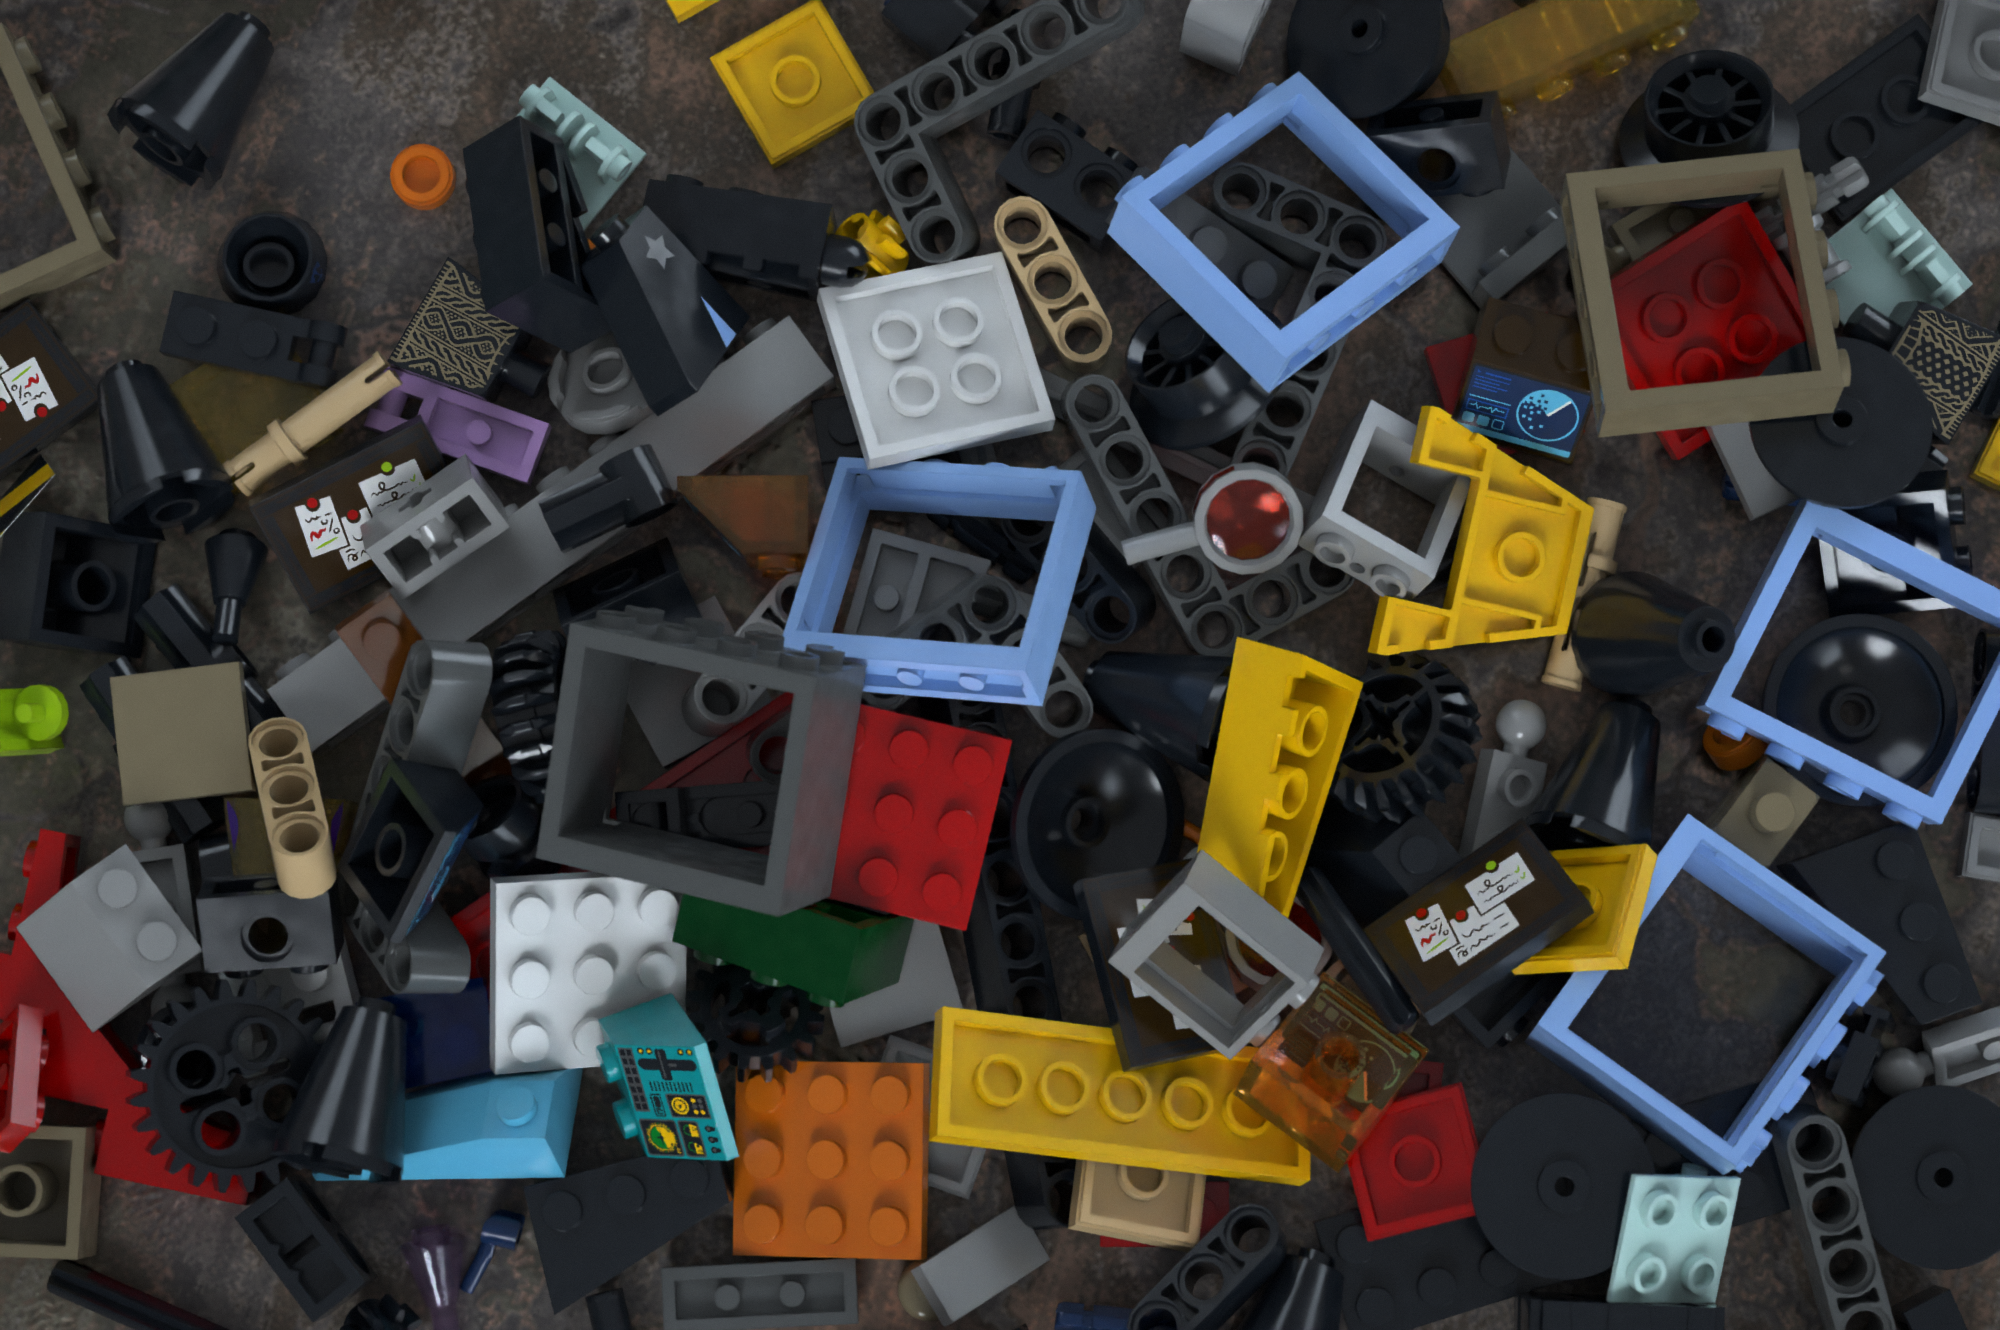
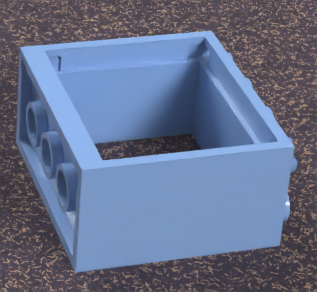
M1687 814L1658 854L1639 927L1682 868L1835 976L1725 1135L1721 1138L1568 1029L1571 1022L1609 970L1574 972L1524 1042L1691 1162L1706 1167L1709 1175L1724 1176L1733 1169L1741 1174L1747 1165L1749 1167L1753 1165L1759 1154L1772 1139L1773 1135L1764 1129L1770 1118L1778 1121L1784 1112L1788 1114L1806 1091L1811 1081L1801 1074L1807 1065L1814 1069L1821 1059L1826 1060L1845 1035L1848 1028L1838 1022L1842 1015L1845 1013L1850 1017L1859 1006L1863 1007L1877 989L1876 987L1884 975L1875 968L1887 952L1693 816Z

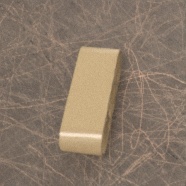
M1024 196L1008 199L999 207L994 220V241L998 252L1002 251L1011 276L1061 364L1075 373L1086 374L1097 370L1106 362L1110 354L1112 329L1108 318L1049 212L1042 203L1031 197ZM1022 217L1033 220L1040 229L1038 237L1027 244H1017L1011 241L1004 230L1013 219ZM1058 272L1068 279L1071 287L1063 297L1047 299L1036 290L1035 283L1037 279L1044 273ZM1079 326L1090 327L1100 336L1101 344L1092 353L1078 354L1067 346L1065 340L1067 334L1073 328Z
M286 717L271 718L262 721L253 728L249 735L248 746L277 882L281 890L291 897L299 899L314 898L324 894L332 887L336 880L337 870L307 732L303 725L294 719Z

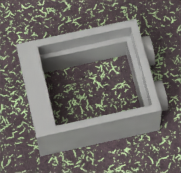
M1371 399L1343 429L1303 523L1304 528L1297 545L1313 553L1322 563L1339 568L1367 584L1375 593L1382 597L1390 596L1412 601L1435 578L1467 497L1471 479L1467 476L1409 463L1417 425ZM1361 463L1435 505L1417 553L1412 552L1342 511Z
M1201 849L1126 927L1108 962L1231 1060L1248 1042L1255 1047L1260 1046L1276 1028L1281 1018L1278 1013L1287 1004L1297 1009L1308 999L1320 981V978L1314 974V971L1325 948ZM1198 906L1203 908L1279 970L1245 1005L1165 942L1172 932Z

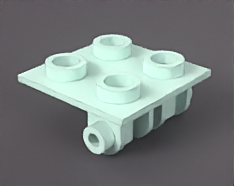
M549 76L540 88L532 84L525 90L518 102L523 109L517 116L520 115L562 138L588 212L579 216L585 231L647 156V153Z
M1892 188L1880 195L1860 214L1828 239L1839 259L1848 260L1852 266V269L1825 285L1826 289H1834L1836 291L1840 312L1839 322L1843 326H1845L1854 310L1862 303H1867L1887 317H1889L1899 302L1918 300L1943 309L1973 285Z
M1683 1163L1681 1173L1674 1175L1632 1174L1606 1301L1610 1303H1715L1741 1178L1737 1176H1707L1708 1169L1706 1167L1693 1163Z

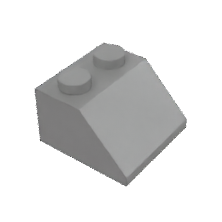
M126 844L67 884L16 927L92 1033L202 956L201 946Z

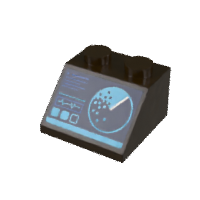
M1489 297L1478 315L1451 419L1471 432L1481 434L1498 447L1571 466L1593 408L1579 321Z

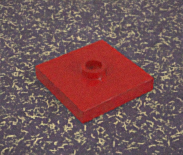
M1462 1082L1392 1099L1376 1122H1370L1354 1109L1335 1114L1368 1242L1475 1216L1471 1199L1470 1178L1479 1143Z

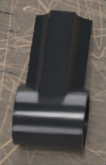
M645 444L611 458L599 467V473L542 499L538 503L560 550L566 553L623 525L626 528H631L649 522L672 510L678 505V500L652 446Z

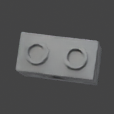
M464 454L363 523L360 529L366 553L404 600L510 526L503 503L468 456Z

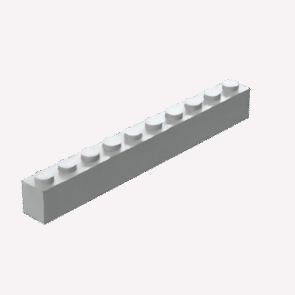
M788 315L779 323H776L773 318H769L750 330L742 339L746 346L727 360L722 356L697 393L659 416L653 412L624 434L617 432L602 436L589 447L588 452L591 458L574 470L570 471L567 466H563L549 474L536 486L537 491L540 493L538 496L520 509L515 503L504 507L510 526L508 529L403 600L393 587L390 588L391 594L425 640L483 642L648 523L646 522L631 528H626L623 525L582 546L563 553L544 519L538 501L599 473V467L606 461L627 450L645 444L652 446L679 501L683 498L682 494L684 496L689 494L811 406V401L821 399L836 388L833 374L791 317ZM335 629L328 635L332 644L312 658L306 652L287 662L276 672V676L280 681L267 689L286 718L294 719L303 725L307 732L311 752L322 757L391 708L389 702L336 633Z

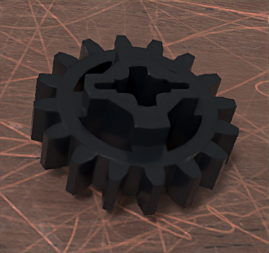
M732 963L726 966L713 965V974L701 969L696 971L695 988L697 990L686 992L685 1007L686 1011L690 1012L687 1016L706 1041L709 1054L712 1052L715 1054L713 1058L715 1073L720 1074L730 1064L737 1067L738 1082L745 1083L751 1069L759 1070L766 1083L772 1082L773 1067L780 1064L790 1074L797 1071L796 1052L812 1057L815 1052L816 1042L812 1035L823 1034L825 1016L818 1013L823 1010L824 1006L806 998L807 991L789 984L777 987L759 983L750 978V970ZM722 993L725 997V1006L718 1009V1017L713 1019L711 1013L713 1005ZM796 1007L798 1018L788 1033L785 1029V1019L790 1017L791 1009Z

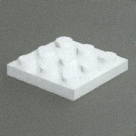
M1002 251L863 279L862 282L853 287L839 288L829 286L818 289L817 303L867 470L1053 430L1056 419Z
M597 872L490 877L491 1070L495 1074L600 1067L595 1046L603 1044L605 1041L598 1019L669 993L673 994L686 1013L687 947L672 941L683 893Z

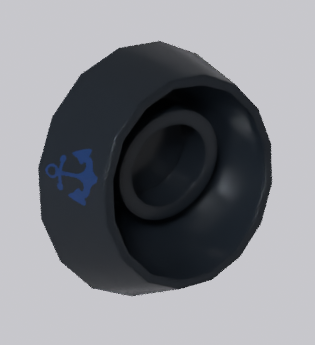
M264 211L245 217L229 230L219 248L217 273L223 291L233 303L289 315L299 312L316 298L326 279L328 258L322 238L307 221L289 212Z

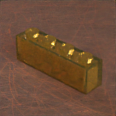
M1539 0L1450 40L1447 59L1438 77L1447 96L1498 90L1503 119L1506 121L1517 114L1518 111L1515 105L1535 96H1538L1540 103L1551 101L1572 90L1575 87L1573 79L1594 70L1598 78L1604 77L1631 63L1630 54L1652 45L1654 52H1659L1683 41L1689 36L1686 28L1691 26L1700 9L1696 0Z

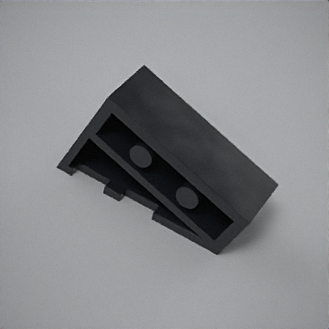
M519 115L463 148L466 171L465 186L470 199L474 228L473 242L477 250L482 285L480 293L485 306V312L569 353L610 332L611 329L580 269L594 249H590L579 216L588 212L562 138Z
M668 174L666 181L648 180L643 207L647 205L718 282L817 302L818 289L826 287V285L821 284V266L825 244L829 234H835L838 229L833 204L763 195L759 192L739 187H730L728 190L705 187L704 183L697 179L676 174Z

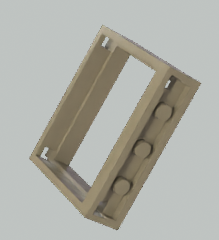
M0 22L1 70L77 240L0 274V314L17 307L26 299L32 300L117 262L108 243L116 239L111 229L113 225L101 205L92 207L84 189V186L92 183L87 166L76 148L67 150L59 130L67 127L63 112L51 92L42 94L34 76L35 73L42 71L39 58L33 53L26 36L17 38L2 22Z
M1799 149L1566 173L1559 203L1598 438L1834 412L1843 388L1850 386L1851 367L1847 350L1844 348L1837 349L1833 328H1837L1839 325V302L1836 291L1834 289H1826L1822 269H1826L1828 265L1827 239L1823 230L1814 229L1811 211L1815 210L1817 205L1816 182L1812 172L1803 171ZM1779 191L1812 371L1629 391L1599 210Z

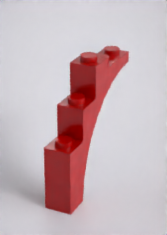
M41 828L38 841H30L23 860V877L29 878L24 902H18L15 905L9 920L8 939L14 941L12 953L0 951V1019L5 1020L18 1004L44 1009L43 1029H47L49 1053L45 1066L39 1073L38 1093L52 1098L108 1109L106 1120L99 1119L95 1125L94 1146L97 1160L94 1174L244 1206L253 1204L260 1198L264 1181L261 1172H256L253 1192L242 1190L237 1176L232 1175L226 1193H220L214 1190L212 1172H209L201 1185L196 1187L188 1183L189 1163L177 1173L171 1174L164 1170L166 1161L171 1153L169 1149L154 1156L146 1152L145 1148L156 1133L154 1130L147 1132L134 1131L132 1124L147 1113L145 1107L132 1106L125 1102L126 1097L143 1091V1082L125 1076L126 1070L141 1068L139 1061L113 1029L110 1022L96 1032H91L16 929L20 923L73 881L77 874L81 836ZM180 1105V1110L183 1113L195 1108L191 1105ZM208 1115L202 1123V1138L208 1146H218L227 1140L232 1126L226 1125Z

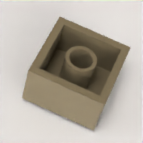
M41 1123L38 1130L30 1133L10 1154L0 1152V1257L79 1260L97 1255L101 1175L94 1174L97 1160L94 1146L95 1125Z

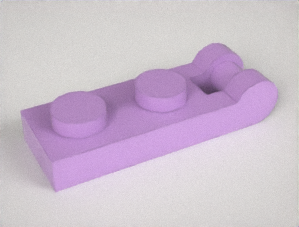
M388 367L384 370V372L389 369L391 371L395 370L403 384L381 397L377 409L370 408L363 427L382 434L408 421L400 418L408 397L420 400L422 404L417 416L421 414L443 456L457 460L466 454L477 468L528 486L531 485L552 429L549 423Z

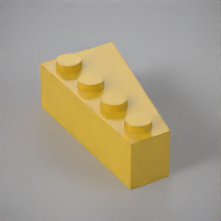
M1237 637L1197 853L1201 849L1204 850L1288 918L1363 687V682L1303 654Z

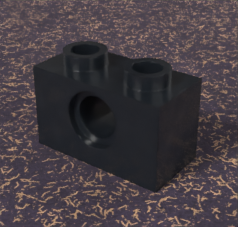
M1498 90L1404 101L1386 112L1369 117L1365 135L1430 198L1455 194L1479 197L1493 190L1505 188L1511 153ZM1429 149H1442L1450 155L1438 156L1431 153Z
M337 872L336 880L332 887L324 894L314 898L299 899L287 895L281 890L277 882L276 873L207 877L196 898L205 974L224 972L228 978L244 979L257 976L264 969L289 967L290 971L296 974H312L323 971L330 964H337L344 944V932ZM264 917L275 918L283 923L288 933L281 936L268 935L258 927L256 920Z

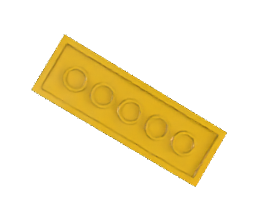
M942 1006L935 1012L929 1141L1302 1186L1310 1181L1311 1077L1276 1050L1244 1046L1231 1060L1221 1052L1123 1073L1111 1028Z

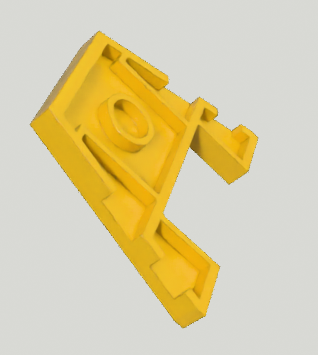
M1422 406L1409 463L1467 476L1471 479L1443 607L1438 608L1395 597L1380 596L1368 652L1379 655H1393L1408 651L1452 648L1459 645L1485 642L1495 643L1567 634L1594 508L1530 466H1524L1499 450L1495 443L1481 434L1473 433L1451 419L1452 415L1443 409L1435 406Z

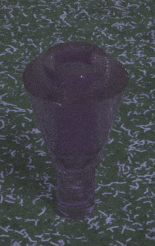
M435 1224L415 1229L411 1232L412 1240L401 1245L400 1249L426 1307L430 1308L433 1330H460L456 1302L459 1300L465 1236L460 1233H451L450 1225Z

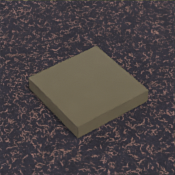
M237 661L110 677L123 806H139L256 791L255 775L248 746L250 726L243 663Z

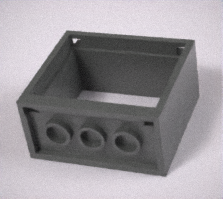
M626 605L625 612L597 610L596 619L570 623L536 858L778 917L830 897L867 665L844 660L845 652L834 650L833 646L807 644L805 651L783 647L785 637L774 633L746 631L744 638L723 634L724 624L714 620L685 618L684 625L664 621L665 611L654 607L646 609ZM633 658L794 693L769 855L609 818Z

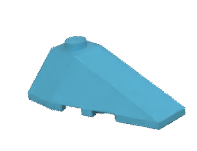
M490 1068L405 1094L404 1171L401 1180L565 1178L583 1068L495 1074ZM362 1169L361 1175L349 1174L348 1179L317 1171H312V1176L315 1181L369 1180L370 1171Z

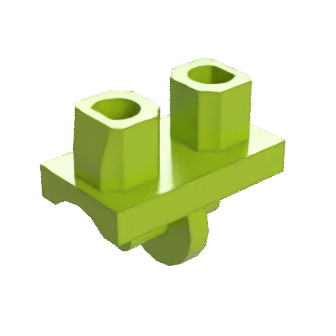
M46 684L32 685L27 688L0 689V757L49 754L65 748L59 734L67 725L69 710L64 695L58 689Z

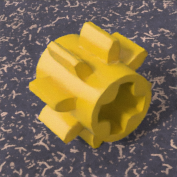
M876 209L871 212L869 217L864 213H856L848 217L835 232V235L847 236L860 241L868 250L870 260L864 264L868 267V275L864 279L905 271L909 262V253L900 244L906 237L900 224L890 215L884 217Z

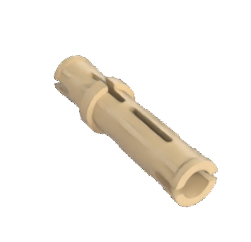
M376 351L371 358L299 409L283 422L280 419H275L266 426L268 430L266 435L231 460L228 459L223 463L230 477H239L255 465L252 470L234 482L236 486L246 496H250L256 488L290 463L298 466L307 460L308 457L305 452L389 391L402 385L403 383L396 371H391L390 369L370 383L371 379L391 366L386 358L379 351Z
M1587 497L1586 501L1588 505L1594 508L1568 631L1567 634L1554 635L1545 672L1541 678V682L1544 684L1575 692H1581L1583 673L1577 666L1571 646L1572 630H1577L1581 610H1578L1577 607L1582 596L1598 580L1616 573L1618 562L1614 561L1613 557L1624 514L1627 513L1628 509L1624 504L1597 497Z

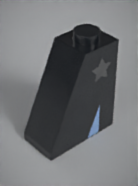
M645 205L625 220L617 213L604 222L591 236L590 240L596 247L581 265L580 269L649 408L659 416L698 392L750 316L653 211Z

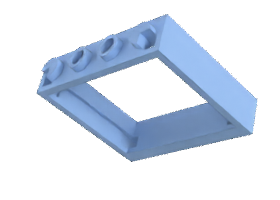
M1298 71L1279 86H1276L1273 82L1265 85L1253 96L1247 108L1236 116L1226 113L1219 117L1206 131L1203 139L1192 147L1182 144L1175 148L1161 163L1159 170L1148 178L1144 179L1139 175L1127 182L1114 199L1118 206L1107 233L1269 393L1443 261L1460 226ZM1283 123L1392 228L1402 240L1280 330L1159 210Z
M839 457L782 635L785 637L783 647L805 651L807 644H821L833 646L834 650L845 652L844 660L867 665L863 692L1042 706L1097 508L1082 471L1058 470L1057 466H1049L1045 469L1010 467L998 462H990L984 465L956 464L941 459H927L924 462L907 461L867 470L864 458ZM882 510L1055 521L1020 647L832 633L869 511Z
M1802 499L1794 510L1734 629L1735 647L1730 659L1724 666L1713 671L1695 707L1710 714L1706 724L1721 731V734L1741 741L1744 734L1747 733L1768 744L1764 754L1771 759L1797 771H1800L1805 762L1827 773L1823 784L1834 791L1854 800H1859L1862 792H1865L1886 803L1882 814L1894 821H1900L1916 830L1921 821L1926 824H1942L2000 709V652L1928 795L1731 696L1812 536L2000 629V589L1840 509L1824 507Z

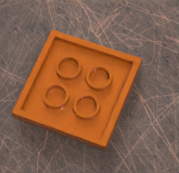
M797 1061V1071L792 1074L786 1071L780 1064L774 1066L772 1082L766 1083L759 1070L751 1069L745 1083L738 1082L736 1067L735 1144L739 1156L734 1158L733 1255L897 1260L927 1259L930 1063Z

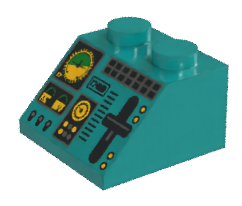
M672 993L598 1019L605 1043L595 1046V1050L606 1081L608 1083L617 1081L622 1099L612 1102V1107L625 1139L635 1136L647 1157L728 1161L739 1156L707 1043Z

